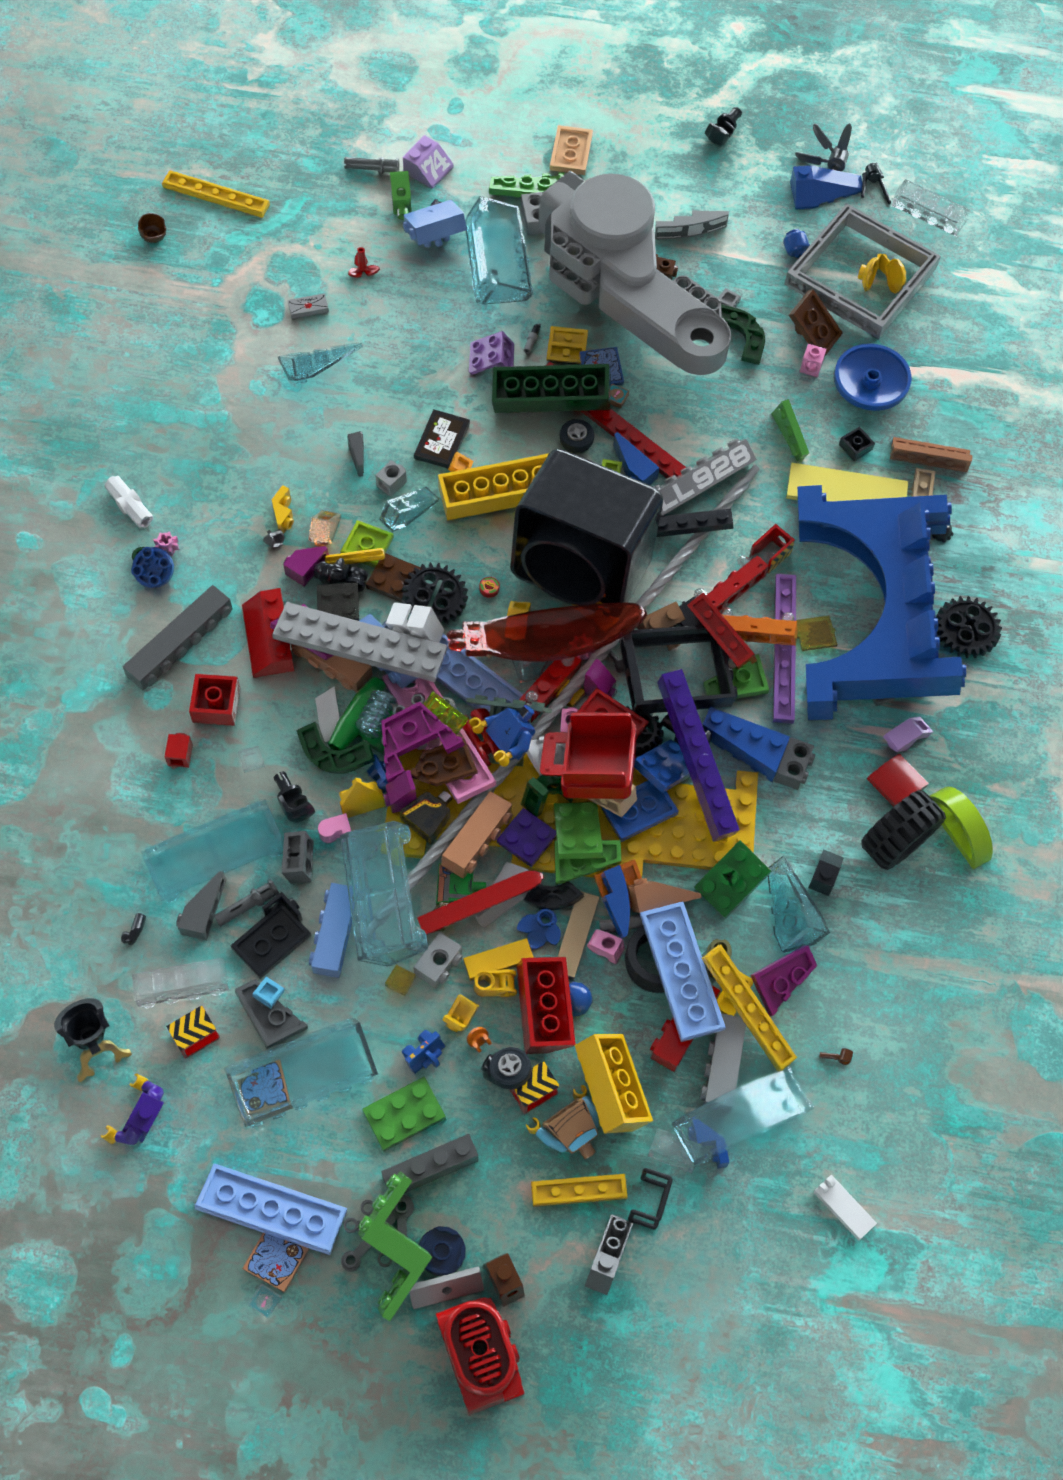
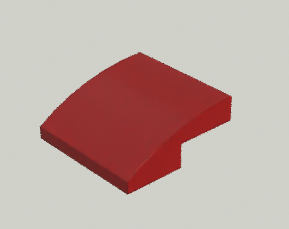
M900 753L867 777V780L893 807L911 793L923 790L929 784Z

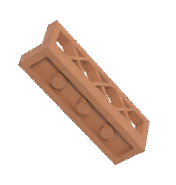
M893 437L890 459L967 472L972 462V455H970V450Z

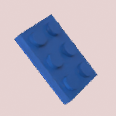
M672 739L634 760V768L662 793L690 777L680 746Z
M646 781L636 786L637 801L623 817L601 806L600 808L619 840L623 842L678 815L679 811L667 791L662 793L650 781Z

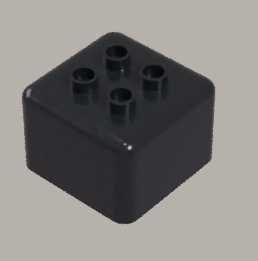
M555 449L551 451L515 508L510 563L511 572L518 579L541 588L544 592L558 600L574 605H583L594 612L601 610L604 616L608 618L610 616L616 619L619 618L651 563L663 506L662 494L658 489L566 450ZM600 601L611 613L607 614L597 602Z

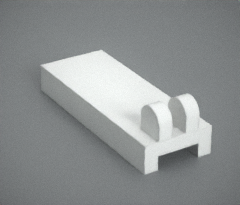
M832 1175L814 1190V1194L858 1241L877 1224Z

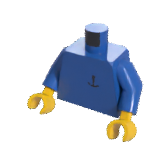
M524 705L520 711L507 708L500 713L484 718V721L477 717L469 721L473 732L476 734L482 733L484 727H487L485 731L500 749V751L494 754V759L502 767L509 765V759L520 760L522 755L529 750L531 739L535 734V728L529 722L534 714V710L527 705Z

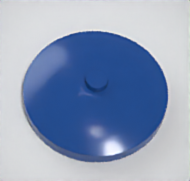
M861 344L848 349L840 356L834 370V383L840 395L850 404L871 411L886 410L898 405L907 396L912 381L911 370L905 359L891 348L878 344Z

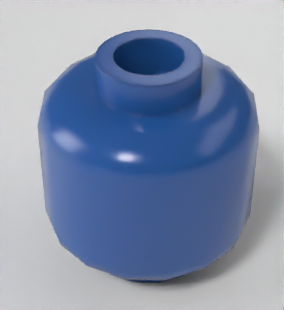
M799 229L787 232L783 240L787 254L796 259L800 258L810 246L806 233Z

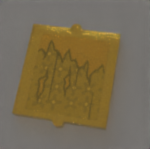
M830 615L796 620L798 627L797 638H799L802 651L837 647L836 629L832 626Z

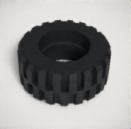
M917 790L896 804L870 828L861 840L862 848L881 869L889 870L906 859L935 833L946 819L945 812L925 791Z

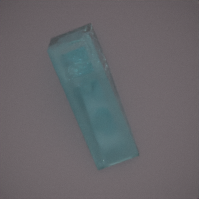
M427 487L386 501L379 520L394 532L409 525L439 502L440 498Z

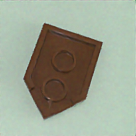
M463 738L465 746L447 754L443 745L423 751L415 768L411 770V775L414 779L438 787L478 774V771Z

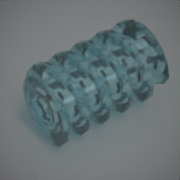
M376 690L371 693V698L367 700V705L364 706L363 712L360 713L359 719L355 723L357 729L370 738L379 737L376 732L382 731L381 721L390 716L388 711H393L391 704L397 703V699L391 694Z

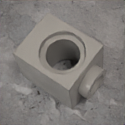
M392 460L375 475L376 486L390 497L407 483L405 468L400 464L397 465Z

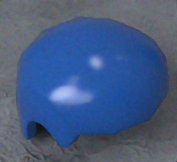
M571 982L569 983L572 1016L577 1017L584 1015L589 1010L593 998L590 989L583 983Z

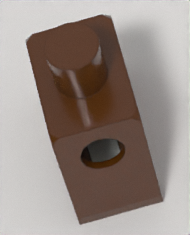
M504 1253L483 1264L503 1307L525 1296L523 1284L508 1253Z

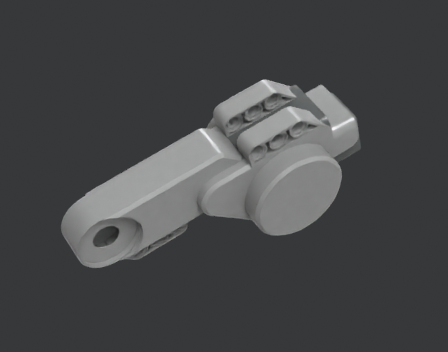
M568 171L542 193L539 202V230L545 234L544 251L550 255V280L581 304L587 305L599 298V308L678 368L694 375H707L719 370L726 362L731 339L730 328L721 316V302L689 277L681 275L672 281L657 270L654 232L655 201L651 192L641 182L626 175L602 174L584 181L572 171ZM704 340L708 342L709 345L698 346L694 344L692 341Z

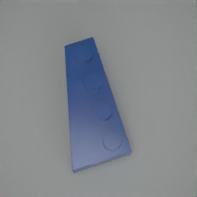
M710 707L702 726L704 731H710L712 734L711 743L722 750H727L733 754L732 757L738 761L742 760L752 770L760 772L766 776L767 780L773 783L790 736Z

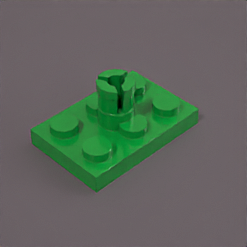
M739 840L694 888L724 918H727L772 871Z

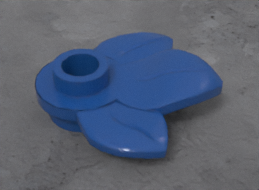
M542 909L536 914H528L517 925L518 931L528 933L527 938L532 950L541 948L546 942L557 945L561 937V931L556 925V914L550 909ZM543 918H548V919L550 920V922H549V923H543V922H542V919H543Z

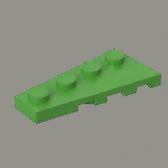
M559 172L558 176H550L549 173H543L542 177H532L531 174H526L521 178H516L514 175L494 176L490 180L489 194L521 197L522 194L544 192L564 175V172Z

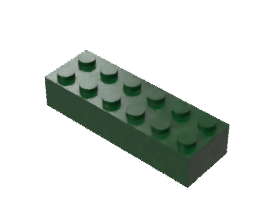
M609 364L493 367L492 405L495 413L610 410L611 372Z

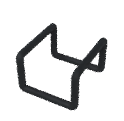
M644 1168L640 1179L664 1188L656 1217L633 1209L630 1211L628 1220L650 1229H656L659 1221L662 1219L673 1179L664 1173ZM646 1174L668 1180L667 1184L648 1178ZM634 1215H637L654 1221V1224H650L633 1217Z

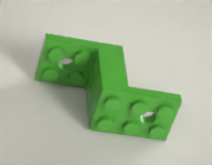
M400 1171L397 1175L393 1174L386 1184L388 1187L387 1191L383 1196L381 1194L378 1195L372 1204L374 1210L369 1217L365 1215L358 1225L360 1229L358 1234L361 1239L404 1268L396 1272L391 1281L394 1284L388 1292L385 1290L377 1302L381 1316L388 1321H391L432 1259L431 1254L385 1222L412 1182L409 1177Z

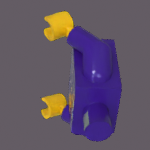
M137 1073L134 1074L137 1076L134 1084L129 1083V1085L139 1091H143L123 1130L117 1131L108 1125L105 1127L108 1130L107 1134L101 1135V1138L110 1144L117 1142L135 1145L139 1141L143 1143L164 1104L161 1101L164 1091L160 1086L148 1081L147 1078Z

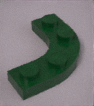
M721 304L722 318L729 327L737 329L745 338V347L741 361L760 365L765 346L763 327L759 326L756 318L750 313Z
M313 722L296 730L305 755L315 766L323 771L334 774L349 773L376 761L367 740L347 749L337 751L327 747L318 723Z

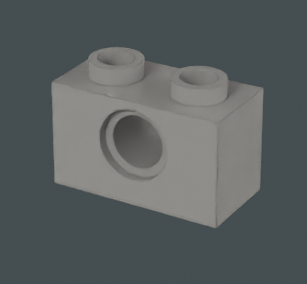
M439 932L414 965V974L434 988H437L440 983L443 985L450 975V969L453 966L456 967L463 958V955H461L462 946ZM437 958H443L446 961L442 965L434 963Z

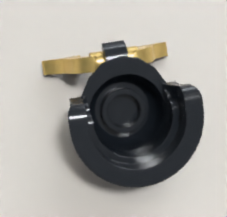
M94 998L82 999L70 1004L59 1013L54 1022L56 1032L61 1037H64L68 1047L74 1045L84 1050L80 1055L81 1070L77 1076L79 1082H82L87 1076H94V1070L88 1066V1062L92 1057L104 1051H112L115 1062L118 1063L122 1058L132 1055L130 1049H121L112 1041L103 1040L105 1029L109 1027V1023L104 1015L102 1003Z

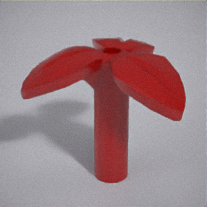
M359 247L354 259V264L358 268H351L348 271V275L359 278L365 272L367 276L376 274L380 268L376 265L367 266L368 260L365 256V249Z

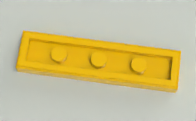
M625 1174L531 1181L533 1207L628 1198Z

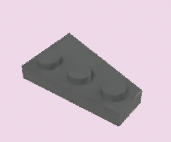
M256 979L235 989V994L266 1049L308 1029V1025L303 1020L300 1021L288 1007L283 1006L279 1001L270 1009L252 997L253 992L260 985V982Z

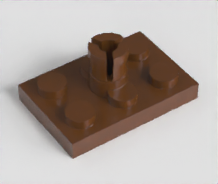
M814 289L808 290L789 314V317L795 324L796 333L802 335L808 344L825 348V356L843 334Z

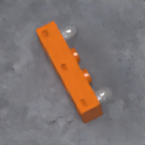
M724 607L721 610V614L744 641L796 646L798 627L797 621H794V615L791 612L784 613L782 620L769 617L754 618L748 615L733 616V611L729 607Z

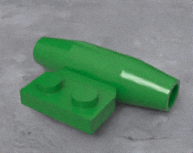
M371 677L355 694L337 721L328 742V746L332 750L340 751L347 749L360 736L363 741L367 740L371 748L382 754L384 753L381 721L394 714L387 707H377L386 687L382 680L377 677Z

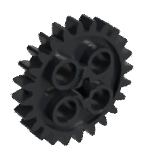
M430 562L428 568L421 564L420 570L415 567L413 573H408V579L404 580L403 585L405 586L402 587V592L404 593L402 600H406L405 604L412 606L409 614L412 613L414 605L426 607L429 605L438 581L442 580L432 609L440 623L444 620L446 624H449L450 618L455 621L457 615L461 616L462 609L466 607L465 602L468 600L466 595L468 589L463 588L466 582L460 581L461 574L455 576V569L449 572L447 571L448 565L442 569L440 563L433 567ZM425 580H430L433 584H429ZM444 588H449L452 591H446ZM418 597H425L426 600H420ZM437 605H443L445 608H439Z
M959 596L957 601L952 598L950 603L945 602L943 608L940 607L936 618H938L937 635H940V642L945 641L943 648L951 647L950 653H953L955 650L958 651V657L965 653L967 659L970 654L974 658H977L979 653L985 656L987 651L991 652L993 647H996L1002 635L1000 634L1002 627L999 626L1001 619H995L998 613H991L990 611L993 607L986 608L985 601L981 604L978 603V598L974 602L971 601L970 596L967 597L966 601Z

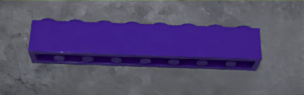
M679 669L662 674L657 684L712 840L715 842L732 837L740 829L683 670Z

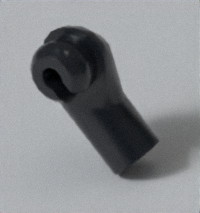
M137 913L135 915L130 932L124 931L121 935L122 943L132 945L136 942L146 921L144 914Z

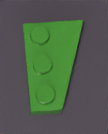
M759 654L755 655L757 661L754 664L749 661L740 669L737 666L733 668L732 681L733 686L737 687V699L769 693V686ZM717 676L703 682L705 696L720 694Z
M602 840L603 858L558 859L557 841H555V885L621 864L620 840Z

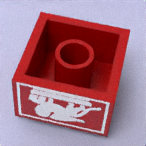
M195 674L189 708L192 722L235 726L241 689L238 677Z

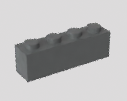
M466 1134L381 1171L385 1185L393 1174L397 1175L399 1171L412 1180L405 1191L407 1193L478 1162V1153L470 1134Z

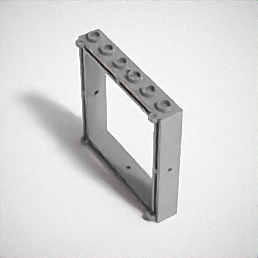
M846 203L788 270L784 285L803 296L808 290L814 289L826 309L879 339L936 270L941 256ZM845 226L920 267L880 317L805 274Z

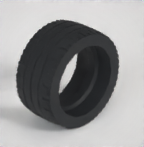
M641 926L628 941L625 952L626 970L631 980L641 989L652 993H663L665 991L660 976L650 974L644 970L637 959L638 948L641 944L648 941L644 927Z

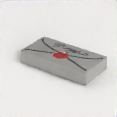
M325 293L288 300L292 319L329 312Z

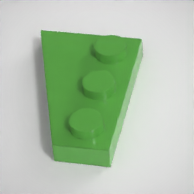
M789 399L781 401L771 414L790 447L792 455L799 461L809 454V450Z

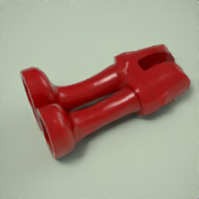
M479 708L471 711L470 716L471 718L477 717L484 721V718L490 716V712L485 708ZM467 715L461 716L458 722L486 766H491L488 754L491 753L494 756L500 749L485 731L487 727H484L481 733L484 739L481 742L469 724V717Z

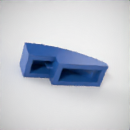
M620 865L601 874L609 893L602 898V901L619 938L623 939L628 935L630 903L625 877Z

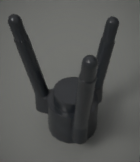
M878 163L868 164L865 168L866 172L862 173L861 198L865 196L868 179L871 182H879L888 204H891L890 197L882 181L884 175Z

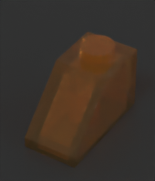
M321 510L313 516L308 541L314 542V545L320 547L329 545L336 534L341 514Z

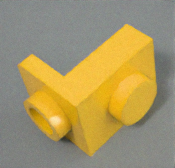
M459 994L448 1014L442 1020L447 1023L446 1026L452 1031H464L469 1026L480 1005Z

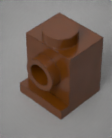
M656 254L657 270L671 280L673 277L676 278L679 266H675L676 260L658 257V254Z

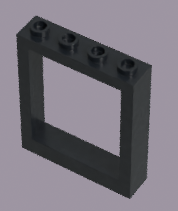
M703 625L622 631L619 643L633 712L636 714L667 712L663 699L644 700L634 648L709 642L720 694L692 697L696 709L732 707L738 693L737 687L733 686V669L729 668V657Z

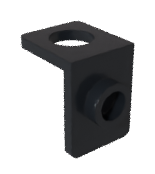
M283 892L279 893L262 907L263 913L266 916L282 902L300 922L303 920L298 910L300 907L293 898L288 899Z

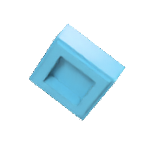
M265 977L253 992L252 997L271 1009L284 993L285 988Z

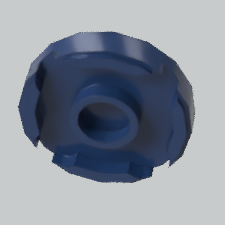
M438 1226L422 1236L419 1245L432 1256V1259L425 1268L427 1272L434 1276H443L455 1273L462 1266L466 1247L462 1237L456 1230L450 1227Z

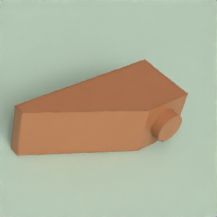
M647 878L634 880V884L628 886L632 910L637 913L682 901L686 902L702 898L701 893L654 881H647Z

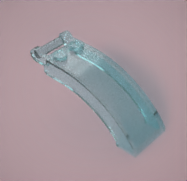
M791 1066L738 1087L700 1106L672 1123L694 1166L707 1162L724 1151L762 1132L787 1123L815 1108L812 1101H808L793 1075L795 1072Z

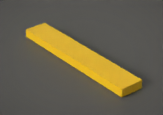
M169 170L162 182L163 188L261 218L264 217L270 206L269 200Z
M717 945L701 959L777 1071H782L797 1056L722 945Z

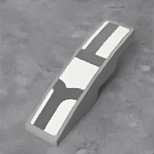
M692 210V216H674V221H656L655 239L692 237L727 227L729 211Z

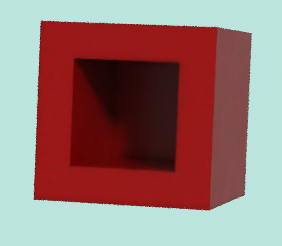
M184 733L168 734L165 760L168 766L189 768L193 748L190 735Z

